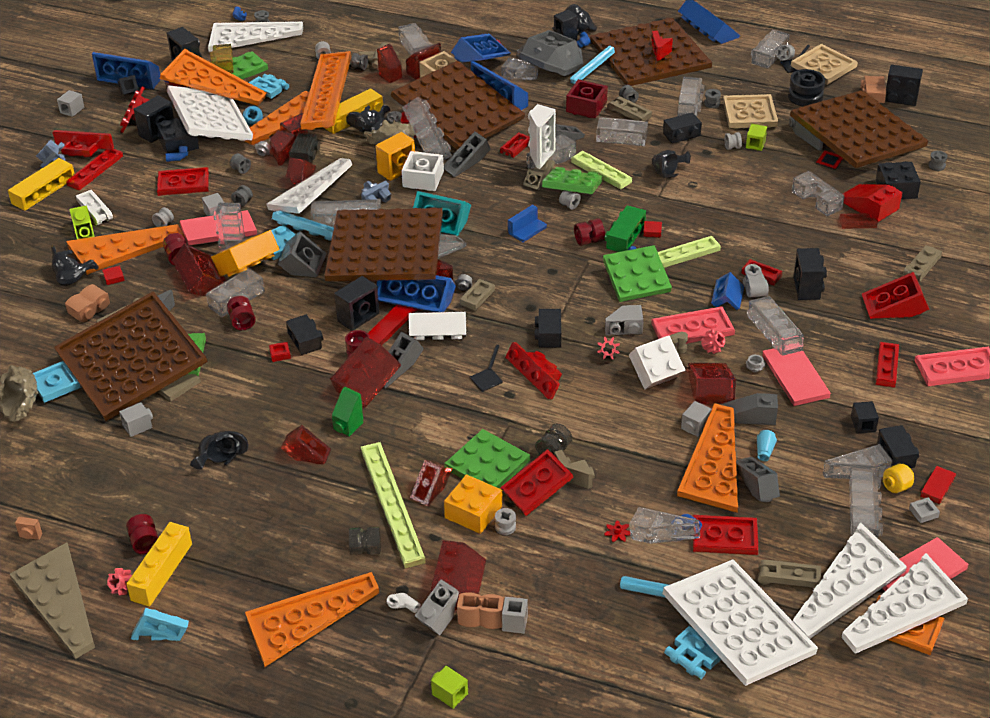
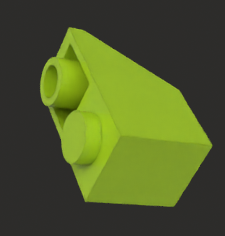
M87 205L70 209L76 238L95 237Z

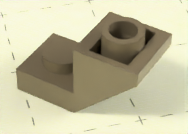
M548 159L540 169L536 165L534 170L528 169L523 185L540 190L543 179L552 171L555 161Z
M562 450L554 452V456L574 476L569 483L587 489L592 488V479L595 478L593 468L589 467L585 460L571 463L570 458L566 457Z

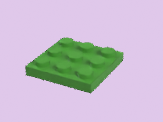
M555 167L543 179L542 187L593 194L601 184L603 175H598L597 172L582 173L578 169L567 171L563 167Z
M655 245L603 255V262L619 302L671 292L672 286Z
M482 429L444 464L446 470L462 479L467 474L500 489L501 486L515 476L530 461V454Z

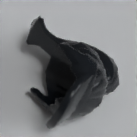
M572 4L564 10L569 9L578 16V34L588 28L591 31H596L597 26L592 21L589 13L581 9L580 6Z
M368 105L361 113L350 112L346 116V122L360 132H371V130H378L382 126L383 120L387 121L385 114L391 110L389 106L383 105L380 113H378L376 110L370 111V106Z
M665 150L654 155L651 164L656 173L664 179L676 177L678 174L673 173L677 168V163L685 162L689 164L691 155L688 151L683 155H676L675 151Z
M51 246L52 269L56 274V281L60 285H71L77 282L87 270H97L99 268L94 260L79 264L78 261L67 256L72 253V250L57 252L56 248Z
M220 431L208 435L201 440L198 447L199 456H195L190 466L202 470L207 459H210L213 463L225 462L224 465H228L237 455L248 451V440L243 434L235 431Z

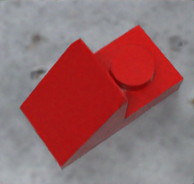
M652 31L651 46L656 61H660L672 52L673 39H662L658 31Z

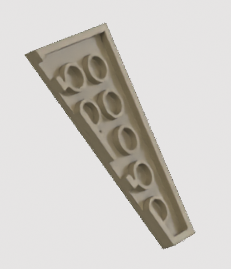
M68 542L10 573L11 580L75 659L95 648Z

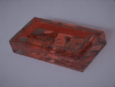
M868 213L840 214L839 216L842 229L877 228L878 225L876 218L872 216L871 219Z

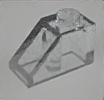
M509 57L501 66V73L504 79L513 83L537 79L538 66Z

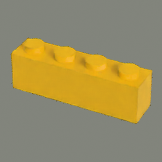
M368 89L341 102L334 126L325 129L335 134L349 127L350 125L346 122V116L350 112L361 113L368 105L370 106V111L376 110L380 112L383 106V96L372 89Z
M60 158L51 162L8 190L11 204L26 211L66 185V181L75 174L73 165Z
M169 522L126 584L131 601L149 607L152 605L192 545L189 527Z

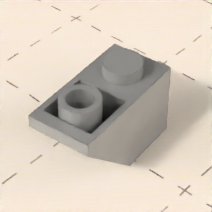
M641 305L621 306L605 319V335L643 334Z
M441 579L415 614V617L432 631L441 635L454 616L459 591Z

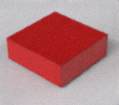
M644 221L643 237L660 238L662 222Z
M120 266L102 270L107 285L125 281Z
M288 342L269 345L272 362L291 359Z

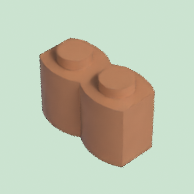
M864 75V80H861L860 89L877 100L878 103H885L886 86L884 76Z
M91 284L85 287L79 294L70 297L66 301L65 306L68 314L80 322H86L95 313L107 308L110 301L108 293Z
M476 593L459 594L457 604L458 624L465 627L502 628L504 598L495 594L483 596Z

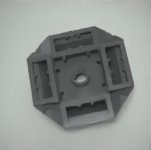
M551 30L529 37L522 47L516 50V56L519 59L563 76L580 70L584 64L582 50L578 47L576 40Z

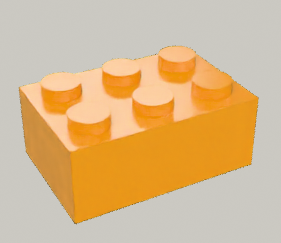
M271 230L213 255L211 258L219 275L227 274L229 277L275 256L274 252L280 249Z

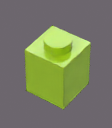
M751 124L747 134L746 148L762 151L766 141L768 126Z
M445 666L440 672H436L431 679L432 695L453 709L468 695V680L448 666Z

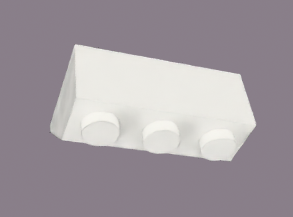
M537 104L528 114V119L530 120L528 129L530 140L528 146L530 147L532 160L536 167L540 169L555 152V109Z
M466 312L409 313V336L414 337L416 340H425V337L431 336L432 340H443L444 336H451V339H462V336H466Z

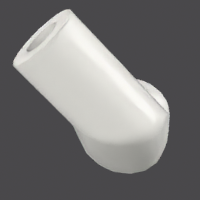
M405 593L391 594L387 597V604L393 609L407 608L416 613L421 606L420 603Z

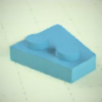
M145 608L132 632L131 639L138 640L139 636H151L152 640L167 639L180 641L188 627L189 621Z

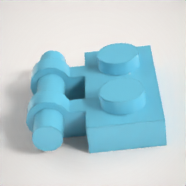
M264 74L262 78L258 76L249 82L253 86L267 93L266 96L271 99L281 93L283 88L286 90L289 88V84L285 80L276 79L271 74Z
M690 626L675 638L674 645L678 648L674 650L668 646L664 652L670 657V661L675 664L679 663L686 668L687 673L692 676L696 675L700 679L706 674V671L700 668L702 665L712 669L721 660L695 629ZM688 654L691 657H693L694 660L690 661L689 659L684 657V655Z

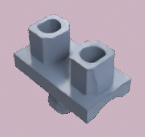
M50 140L36 155L43 162L40 167L44 168L58 158L66 161L64 155L58 154L65 145L62 142L57 145Z
M370 181L365 182L364 189L361 190V206L367 205L373 209L378 206L379 198L383 202L389 201L392 195L388 190L389 183L384 181L377 185V183L372 184Z

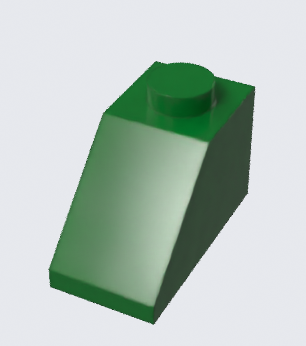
M347 387L342 389L332 413L334 430L351 436L364 423L360 393Z

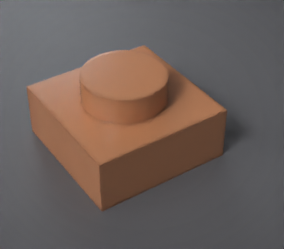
M17 518L15 525L19 537L37 540L41 538L42 530L38 519Z

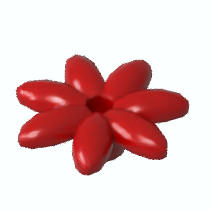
M616 521L614 526L607 524L606 527L610 531L604 533L605 536H612V542H615L618 537L621 541L625 542V536L632 535V532L627 530L629 524L621 525L619 521Z

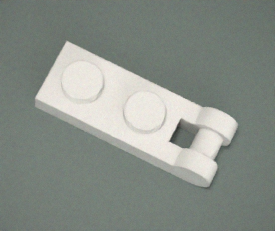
M92 190L76 195L77 202L81 206L87 205L89 215L96 225L102 224L104 220L109 221L113 219L111 211Z

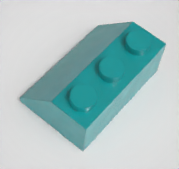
M417 191L413 208H443L441 232L458 236L467 223L471 204L466 201Z

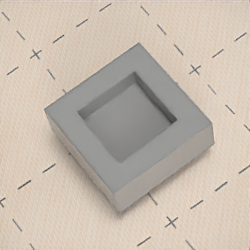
M929 497L912 502L909 506L910 511L920 523L939 518L940 511Z

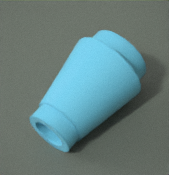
M762 430L757 435V458L761 461H768L777 442L774 432Z

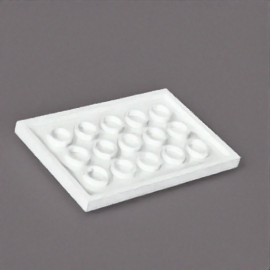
M167 87V93L188 134L192 136L204 135L209 138L221 137L227 140L230 138L240 141L252 140L253 133L233 99L194 88Z
M734 560L663 588L662 594L745 686L811 657L817 652L818 647Z

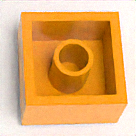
M400 132L375 145L378 173L389 181L401 176L403 166L410 151L415 152L414 140Z
M466 474L444 500L445 518L481 534L495 517V513L502 508V490Z

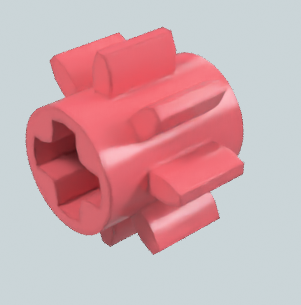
M713 329L706 331V335L702 336V347L708 353L712 352L715 354L721 352L720 348H723L725 345V337L722 333H719V330L715 332Z
M604 337V343L598 342V345L602 347L597 352L604 353L603 359L607 355H610L611 359H613L614 352L620 353L616 350L620 343L615 344L613 342L614 337L611 340H607ZM606 343L614 346L611 353L603 350L606 347Z
M115 568V574H108L107 585L111 589L112 594L127 595L128 588L126 584L132 576L130 574L131 570Z

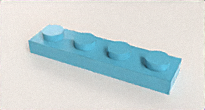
M281 210L273 212L272 219L276 220L280 225H291L293 229L300 231L304 229L309 231L311 235L325 236L326 240H332L333 227Z

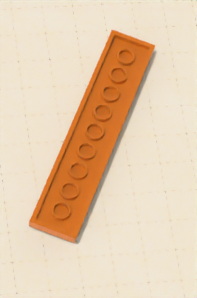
M350 51L320 54L300 123L301 129L313 130L320 127L330 128L334 126L351 61Z

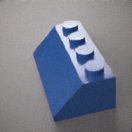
M686 0L678 10L682 14V19L686 22L691 21L690 25L696 29L699 27L698 31L705 36L709 34L708 38L714 43L717 40L723 44L740 37L731 27L694 0Z
M490 34L461 37L451 51L454 58L459 62L485 60L511 54Z
M96 52L92 53L96 77L99 81L118 84L117 79L135 75L138 87L143 86L144 88L154 89L161 80L159 66L150 61Z
M471 61V71L520 110L528 107V92L475 61Z
M437 275L436 279L378 280L376 284L378 301L437 313L444 312L450 305L456 287L451 278Z

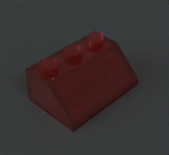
M183 244L172 259L176 266L175 269L180 273L181 279L187 285V290L190 293L206 296L228 289L229 284L224 276L219 275L211 255Z
M366 337L330 380L336 392L340 394L344 387L360 393L362 407L366 408L401 367V364L381 344Z
M443 540L430 591L432 592L442 579L457 589L459 594H479L486 559L464 542Z

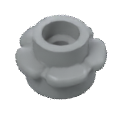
M260 141L258 145H255V149L259 155L265 156L270 154L271 146L265 141Z
M461 274L455 280V284L458 285L457 287L460 290H468L472 287V278Z
M754 354L748 357L746 367L752 372H758L765 367V363L760 355Z

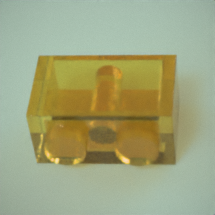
M231 44L213 45V51L210 52V63L231 74L234 73Z

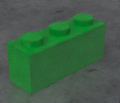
M627 205L619 213L618 219L613 222L610 231L606 232V249L617 252L628 251L644 227L646 210Z

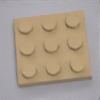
M823 44L816 46L791 61V67L797 70L811 69L822 73L826 78L825 84L827 85L856 68L858 64L857 61Z
M771 94L723 96L729 128H750L751 124L768 126L767 128L778 127V118Z

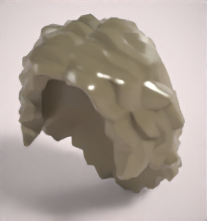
M383 120L382 126L378 130L365 131L363 136L367 137L366 141L370 144H378L400 132L414 140L415 129L412 123L402 124L400 121L395 122L393 120V123L390 124Z
M10 365L8 372L2 374L0 379V412L4 414V417L9 418V421L16 422L26 417L29 409H32L38 394L37 381L30 369Z

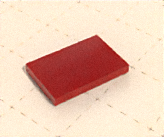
M208 167L158 171V196L209 192Z
M547 449L501 486L500 489L527 516L574 478V476Z
M693 515L694 518L702 523L699 531L693 530V552L758 555L757 518Z

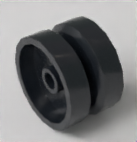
M801 69L793 72L790 78L789 100L801 107L823 101L826 78L822 73L811 69Z

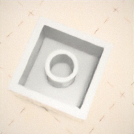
M410 151L402 169L403 187L436 191L444 172L443 155Z
M670 336L636 347L629 354L644 390L674 379L685 371Z

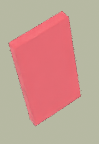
M248 210L180 221V227L188 246L257 235V229Z
M723 307L654 318L651 321L658 339L678 332H686L688 334L686 344L701 341L702 336L706 335V331L712 329L714 332L719 330V333H722L724 337L735 335V329Z
M798 343L763 351L762 356L793 406L830 398V391Z
M989 347L915 356L914 361L927 386L990 379Z
M937 537L901 557L899 560L907 566L906 571L882 589L886 591L900 577H904L910 568L921 560L925 553L950 579L967 570L969 564Z

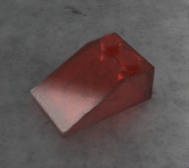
M688 363L692 396L696 402L700 404H709V402L723 404L735 400L736 378L726 363Z

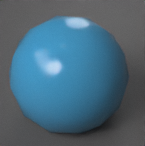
M249 106L244 110L243 117L248 125L253 126L263 119V112L256 106Z

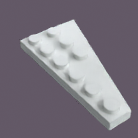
M303 22L214 23L208 49L209 52L302 35Z
M339 158L266 204L268 210H281L287 213L302 212L352 166L351 160Z
M860 522L855 533L849 538L846 546L833 561L819 585L813 590L808 601L804 603L793 619V622L811 639L903 574L907 566Z
M925 553L921 560L914 564L904 577H900L881 595L875 604L873 603L868 607V611L864 615L859 616L843 631L842 639L856 654L966 605L968 598Z

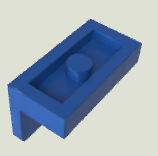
M534 205L508 219V234L521 242H525L547 228V224L538 219V208Z
M731 272L716 280L711 303L718 307L725 302H729L738 310L741 305L744 285Z

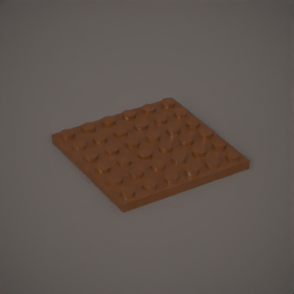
M673 18L638 24L637 26L625 27L590 36V41L600 53L608 46L614 47L615 53L606 61L625 85L634 86L712 68V61ZM652 31H658L662 39H673L672 52L660 61H656L651 46Z
M458 60L391 92V97L456 150L464 144L474 131L486 139L525 117L523 111L514 106L508 99Z
M862 90L799 107L790 112V116L855 168L920 149L928 144V140L922 134L916 132L910 125L903 122L898 116H895L889 109L883 107L877 100Z
M443 208L337 210L325 271V281H355L361 276L369 281L436 279Z
M154 291L54 347L59 357L77 379L105 421L118 415L119 411L135 405L208 362L206 356Z

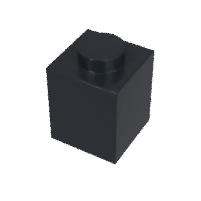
M135 75L117 79L121 95L135 92L136 90L139 91Z
M873 401L853 403L851 419L856 434L876 432L879 417Z

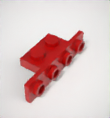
M143 86L140 91L136 90L124 115L125 117H123L120 126H122L121 133L124 132L130 118L135 120L134 108L149 101V99L141 96L145 89Z
M54 130L52 132L55 143L59 145L62 142L65 145L61 149L63 155L91 157L98 149L112 150L114 148L112 136L108 133Z
M512 342L505 356L506 359L548 399H553L560 386L557 380L562 375L557 366L549 362L543 353L538 351L526 352L517 342Z

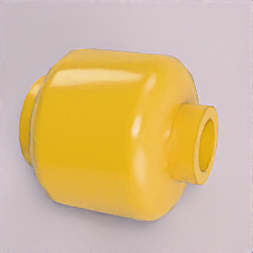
M905 464L889 467L883 472L884 486L892 493H900L907 490L914 483V473Z

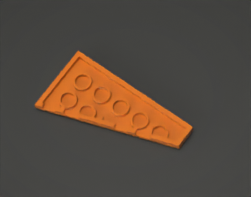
M186 49L160 74V79L257 106L265 99L267 94L265 91Z
M302 92L251 126L250 130L253 133V138L245 142L253 145L269 139L270 135L275 133L280 135L286 129L291 128L293 130L301 127L300 123L309 92Z
M178 224L66 242L79 264L89 260L96 262L99 266L97 270L89 269L85 272L90 274L163 247V240L169 234L179 233L183 237L184 234Z
M714 403L678 488L677 496L738 513L734 408Z
M372 572L246 611V619L264 667L379 594V587Z

